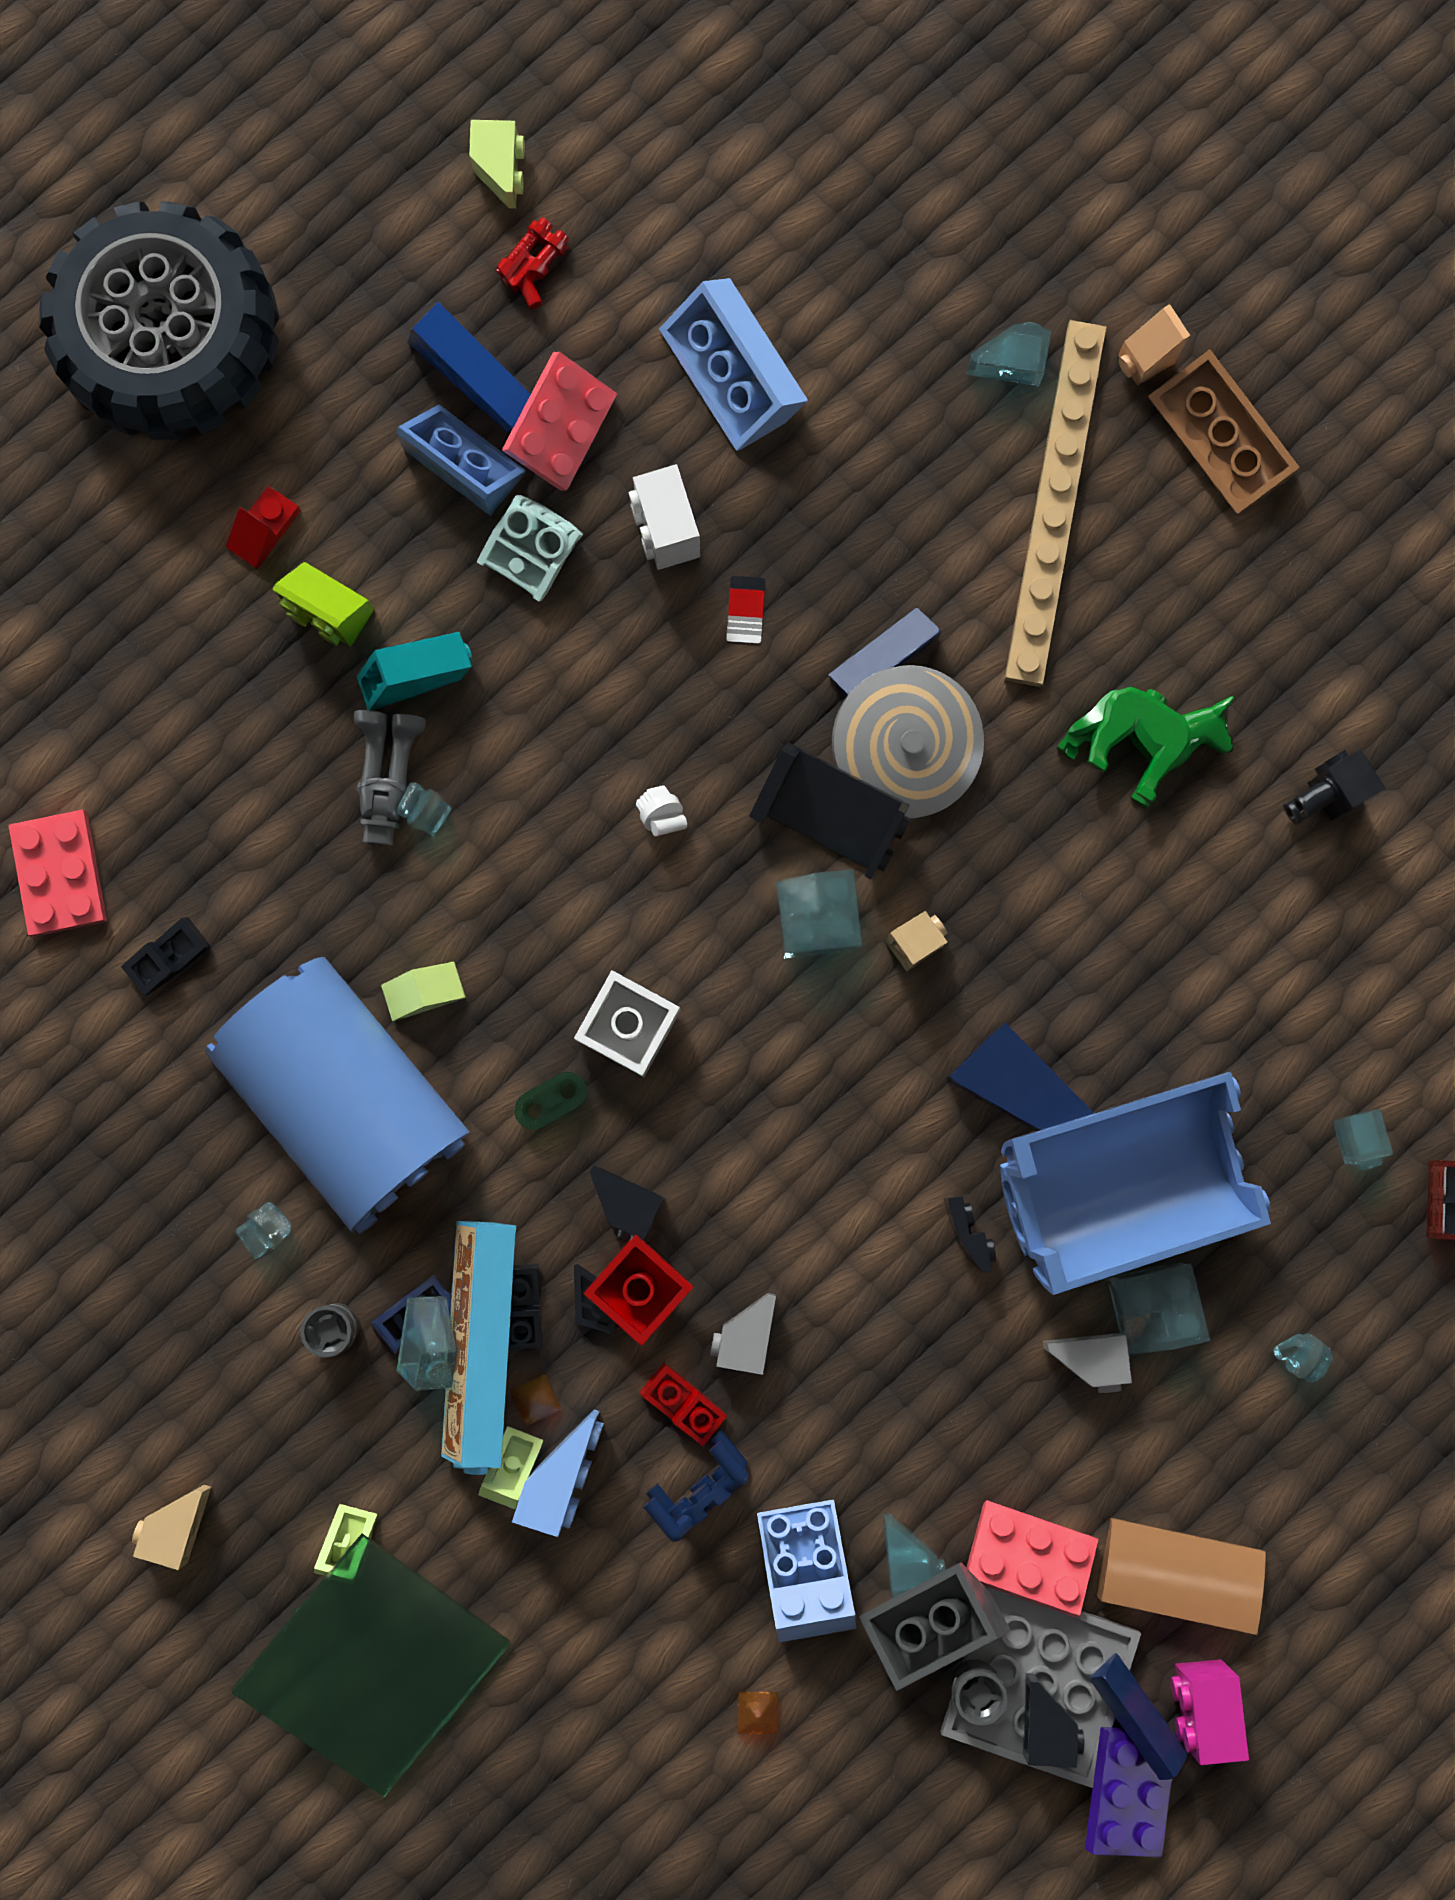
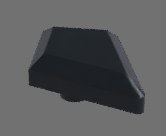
M575 1264L576 1323L613 1334L616 1323L583 1294L597 1277L581 1265Z

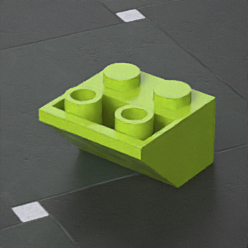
M306 562L300 564L278 581L272 589L281 600L278 605L287 611L286 615L304 627L310 622L313 627L319 630L318 634L322 638L336 646L341 641L351 647L374 611L368 599Z

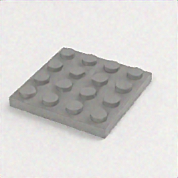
M986 1587L991 1592L1010 1630L998 1639L965 1655L963 1662L979 1659L989 1663L996 1670L1007 1691L1008 1703L1004 1714L998 1721L990 1725L977 1726L967 1722L960 1715L951 1696L940 1730L941 1735L1028 1765L1023 1756L1026 1673H1034L1073 1717L1078 1725V1729H1083L1084 1753L1083 1755H1077V1768L1028 1766L1093 1788L1100 1728L1112 1727L1115 1716L1093 1686L1089 1677L1115 1653L1120 1656L1130 1671L1140 1640V1631L1082 1610L1080 1616L1075 1618Z

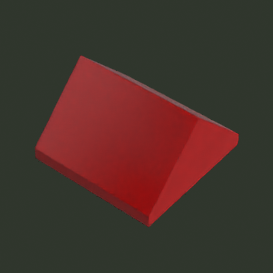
M635 1234L583 1294L642 1346L694 1286Z

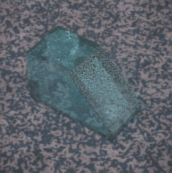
M1025 322L1021 325L1013 324L971 354L966 374L1039 386L1045 373L1051 330L1043 329L1041 325L1033 322Z
M444 1296L407 1298L397 1372L415 1391L452 1388L457 1347L447 1300Z
M891 1513L883 1514L890 1593L892 1598L945 1571V1564L943 1559L937 1560V1555L933 1548Z

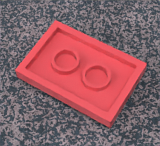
M560 351L553 352L502 451L560 491H566L617 393Z
M82 809L8 825L28 936L36 937L107 922L87 811Z
M986 1500L983 1503L966 1568L985 1587L1077 1618L1081 1614L1098 1539Z

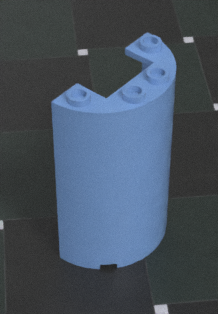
M319 957L298 967L300 975L282 976L245 1004L213 1036L218 1043L216 1046L212 1043L207 1045L205 1054L351 1232L356 1230L359 1234H362L378 1220L374 1215L376 1212L384 1211L398 1199L394 1192L405 1183L411 1187L428 1173L424 1167L433 1159L440 1158L443 1155L447 1159L454 1156L466 1145L462 1139L470 1132L325 957Z
M1231 1072L1008 1140L1003 1144L1001 1153L1003 1157L1007 1156V1162L1000 1164V1173L1009 1217L1024 1256L1029 1255L1030 1258L1036 1261L1038 1267L1033 1268V1272L1046 1290L1055 1295L1271 1224L1268 1214L1270 1211V1201L1267 1194L1262 1190L1261 1186L1246 1183L1243 1180L1241 1171L1244 1168L1241 1154L1235 1149L1232 1138L1234 1125L1230 1115L1226 1112L1241 1110L1238 1100L1241 1096L1240 1087L1236 1079L1232 1077Z

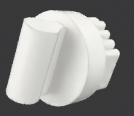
M664 785L647 789V792L640 796V799H637L636 806L640 811V820L647 830L652 831L654 836L687 828V821L682 814L683 807L675 795L669 793Z

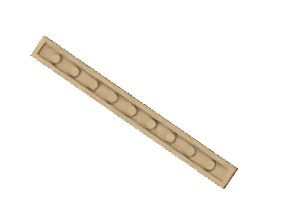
M1070 320L1067 326L1004 681L1036 687L1043 685L1106 326Z

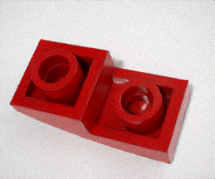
M665 1362L661 1364L639 1392L642 1397L668 1416L676 1426L702 1446L706 1444L728 1416Z

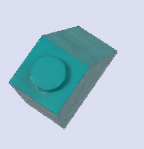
M460 632L375 650L357 675L368 711L376 710L461 680L472 667V655L469 646L463 643Z

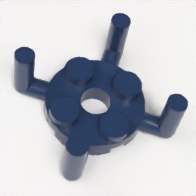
M721 1429L709 1439L714 1445L709 1452L720 1466L710 1475L713 1479L706 1474L692 1485L689 1490L693 1494L689 1497V1500L685 1496L674 1504L658 1483L646 1493L651 1500L643 1508L669 1540L673 1542L680 1541L692 1527L708 1516L707 1512L715 1505L719 1507L734 1491L745 1485L749 1480V1474L746 1471L748 1467L747 1460Z

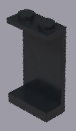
M789 742L780 751L749 817L760 823H763L767 817H770L868 868L865 877L872 879L877 869L882 872L885 871L894 851L888 849L893 837L895 836L901 840L911 821L910 818L905 816L910 806L908 803Z

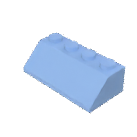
M730 278L703 281L659 328L736 451L745 448L785 424L808 402V399Z

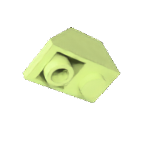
M471 120L469 156L473 172L508 208H516L517 194H523V171H518V159H524L525 156L524 136H518L515 121Z

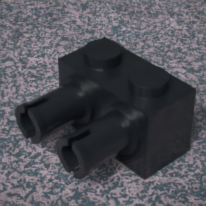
M1361 749L1350 756L1346 750H1343L1314 769L1318 776L1307 782L1311 789L1300 796H1296L1291 802H1287L1283 806L1286 815L1295 825L1321 809H1325L1330 819L1334 820L1386 789Z

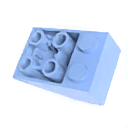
M593 1410L531 1472L524 1483L512 1520L513 1523L556 1537L559 1536L562 1527L570 1529L580 1500L574 1498L573 1494L575 1488L582 1490L592 1462L586 1460L585 1456L588 1449L595 1450L604 1423L597 1421L600 1411Z
M834 1500L757 1513L778 1641L785 1642L856 1629L855 1612Z

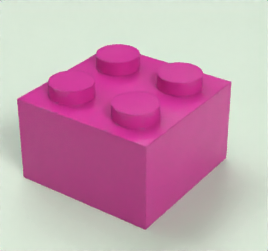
M1221 1659L1174 1664L1176 1676L1170 1677V1687L1174 1702L1179 1701L1180 1717H1175V1730L1178 1741L1184 1743L1187 1753H1191L1200 1765L1248 1761L1249 1755L1239 1676Z

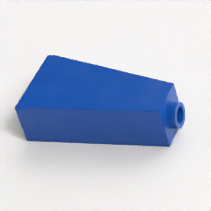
M437 302L412 328L407 343L509 433L515 426L531 394Z

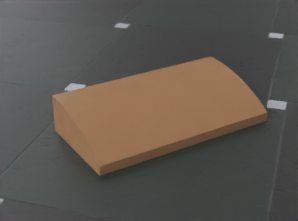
M1210 349L1148 396L1237 515L1299 472V465Z
M1111 1518L1096 1596L1101 1602L1257 1635L1264 1590L1266 1552L1251 1547Z

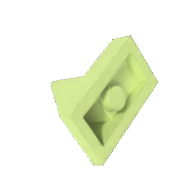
M507 1426L503 1435L501 1468L488 1469V1474H486L478 1495L516 1509L524 1483L533 1470L543 1440Z

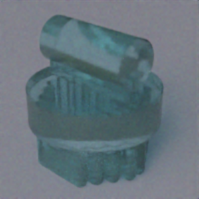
M410 783L396 811L400 816L408 818L407 824L414 829H422L428 834L434 835L445 822L451 807L442 801L441 795L430 788L424 791L421 785Z
M267 1202L259 1210L254 1209L245 1217L246 1223L239 1226L235 1233L253 1258L257 1259L263 1256L267 1249L275 1250L284 1242L283 1238L291 1232L292 1224L279 1208L271 1202Z
M1310 1333L1304 1335L1296 1334L1275 1346L1273 1350L1277 1359L1286 1360L1288 1372L1311 1383L1325 1376L1324 1373L1328 1371L1327 1368L1333 1362L1330 1348Z

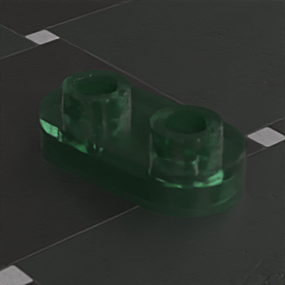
M560 1073L521 1095L515 1104V1117L527 1129H542L581 1107L587 1098V1085L575 1073ZM568 1084L573 1085L576 1090L574 1097L571 1099H565L561 1093L562 1088ZM534 1103H538L542 1108V1113L537 1118H532L528 1114L529 1106Z

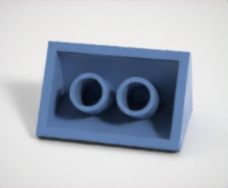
M439 404L400 425L396 431L404 451L490 516H492L526 472L524 468Z

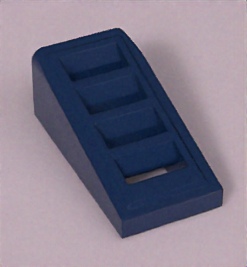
M433 1275L372 1321L371 1327L393 1356H395L451 1311L452 1297L436 1276ZM428 1290L432 1292L442 1305L437 1311L424 1295ZM416 1299L430 1316L426 1320L422 1319L411 1304ZM403 1310L406 1311L417 1326L412 1331L399 1315ZM390 1320L394 1322L404 1335L399 1341L386 1325Z

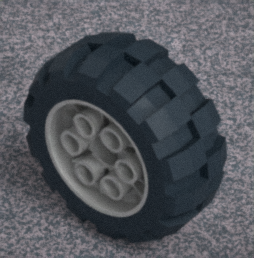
M140 201L114 207L117 217L102 224H99L96 218L93 217L77 229L73 236L78 243L69 254L59 249L46 275V280L53 289L52 293L42 292L40 298L39 328L47 336L44 351L55 374L84 409L96 414L103 424L127 435L138 434L139 431H143L151 440H180L183 438V429L195 426L201 434H204L227 423L222 413L235 403L245 409L263 387L258 380L259 374L262 370L269 371L273 367L279 339L274 332V327L279 320L274 292L253 251L245 247L236 231L217 217L206 215L202 219L195 207L161 201L159 211H149L145 202ZM196 291L192 298L183 300L186 292ZM160 298L166 301L164 303L156 302L155 299ZM145 302H148L149 305L146 308L142 307ZM214 315L212 324L198 321L194 316ZM125 321V324L119 330H111L116 322ZM130 345L131 349L122 364L115 358ZM178 350L183 359L171 364L168 351L173 354Z

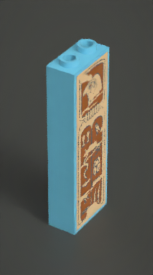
M456 1221L441 1457L452 1462L454 1468L464 1469L465 1474L484 1475L488 1474V1468H501L516 1225L494 1222Z

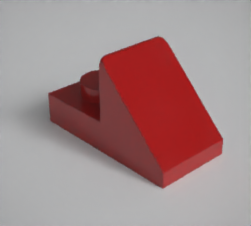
M268 485L249 511L242 507L238 509L226 548L258 570L301 509Z

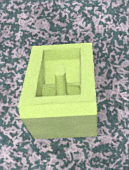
M455 962L413 969L381 985L393 1022L466 998Z
M339 1504L314 1567V1573L353 1583L362 1573L377 1514Z

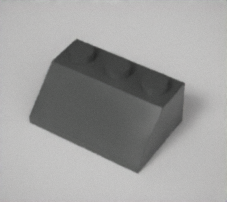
M962 1562L859 1616L896 1691L987 1645L1010 1630L991 1592Z

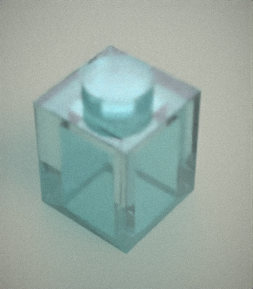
M1380 1109L1332 1120L1345 1165L1358 1164L1359 1170H1365L1383 1165L1381 1158L1393 1155Z

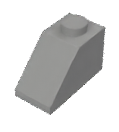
M765 1294L723 1324L722 1334L714 1333L710 1356L718 1357L716 1367L763 1375L776 1300L775 1294Z
M1112 1333L1043 1341L1044 1350L1086 1384L1098 1387L1099 1393L1118 1392L1122 1390L1121 1384L1132 1383L1127 1339L1124 1334Z

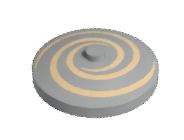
M906 665L891 667L874 673L861 681L843 701L837 713L832 732V753L835 766L908 803L910 806L905 814L908 818H918L937 813L958 800L975 779L984 751L983 725L971 697L949 676L923 666Z

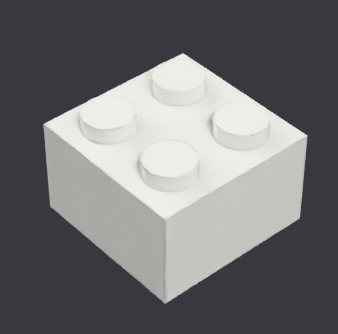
M677 464L633 477L634 491L629 492L630 506L636 525H644L640 527L647 560L654 559L659 570L699 558L700 537Z
M611 970L574 1039L636 1074L645 1077L681 1010L679 1006Z

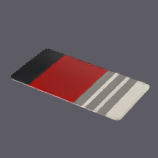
M731 577L727 641L761 642L765 593L764 578Z

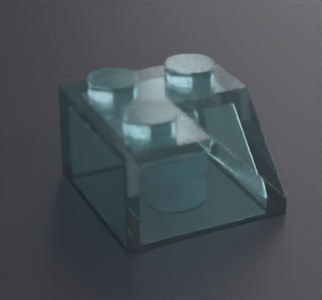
M854 869L813 873L776 882L784 958L860 950L862 941Z
M1181 1261L1107 1278L1121 1334L1126 1335L1128 1355L1173 1350L1210 1341L1192 1263Z

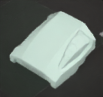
M517 495L492 531L477 563L497 571L534 596V599L540 602L548 593L566 558L583 534L572 523L542 504L522 495Z

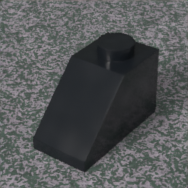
M593 1165L590 1174L608 1224L616 1227L614 1235L628 1242L635 1234L642 1240H645L665 1197Z
M1026 1673L1023 1756L1027 1764L1033 1766L1077 1768V1755H1083L1084 1753L1083 1729H1078V1725L1073 1717L1034 1673Z

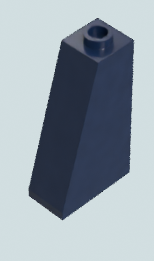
M1006 1023L1000 1025L947 1077L955 1086L1035 1131L1094 1114Z

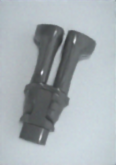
M357 710L354 712V725L365 736L364 768L361 782L357 784L356 789L360 795L361 816L364 818L360 820V825L364 826L362 841L364 843L393 845L394 829H400V824L397 822L401 816L405 799L409 796V788L406 787L410 750L414 739L423 734L426 727V719L423 717L406 714L392 715V752L387 779L381 778L390 717L375 711Z

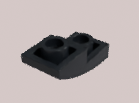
M963 1196L944 1198L951 1226L962 1249L979 1271L991 1272L990 1262H996L994 1242L992 1238L986 1239L985 1232L969 1233L968 1226L974 1225L971 1203H964Z
M539 1264L513 1265L508 1350L542 1348Z

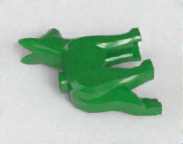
M1133 687L1112 690L1088 714L1070 727L1067 735L1056 749L1073 760L1078 754L1079 747L1084 742H1091L1087 764L1105 772L1108 767L1106 757L1109 750L1129 736L1133 745L1149 762L1130 798L1142 807L1147 808L1157 797L1155 790L1159 782L1169 772L1187 762L1200 745H1206L1214 751L1223 754L1233 751L1234 746L1229 735L1228 721L1224 712L1231 705L1234 697L1230 696L1211 707L1180 715L1166 706L1167 699L1155 690L1148 689L1147 692Z

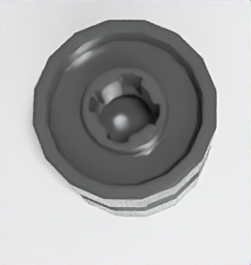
M341 1303L326 1304L315 1308L306 1315L300 1329L301 1341L305 1348L315 1356L324 1358L336 1356L354 1345L359 1336L360 1323L354 1310L347 1305Z
M979 1659L967 1660L959 1664L952 1672L949 1684L951 1696L960 1715L967 1722L977 1726L990 1725L998 1721L1004 1714L1008 1701L1007 1691L996 1670L989 1663Z

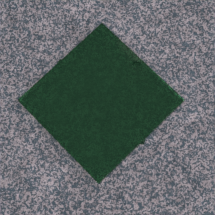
M361 1533L299 1608L294 1609L293 1616L231 1690L232 1694L385 1797L444 1724L450 1722L454 1712L511 1643L508 1638Z

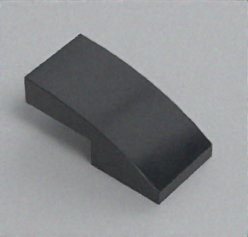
M183 917L155 942L146 943L121 967L143 996H147L180 973L207 951L211 945L189 917Z

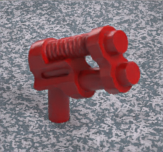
M543 217L538 222L532 221L527 228V234L522 237L518 245L509 253V256L502 258L496 266L497 269H495L498 276L502 277L504 284L507 287L509 286L513 293L518 294L521 291L530 309H536L543 303L533 282L535 279H543L548 274L549 270L547 267L557 255L562 256L567 250L566 243L569 241V237L561 230H557L555 234L549 232L553 226ZM539 241L545 246L534 257L529 252L536 245V242Z

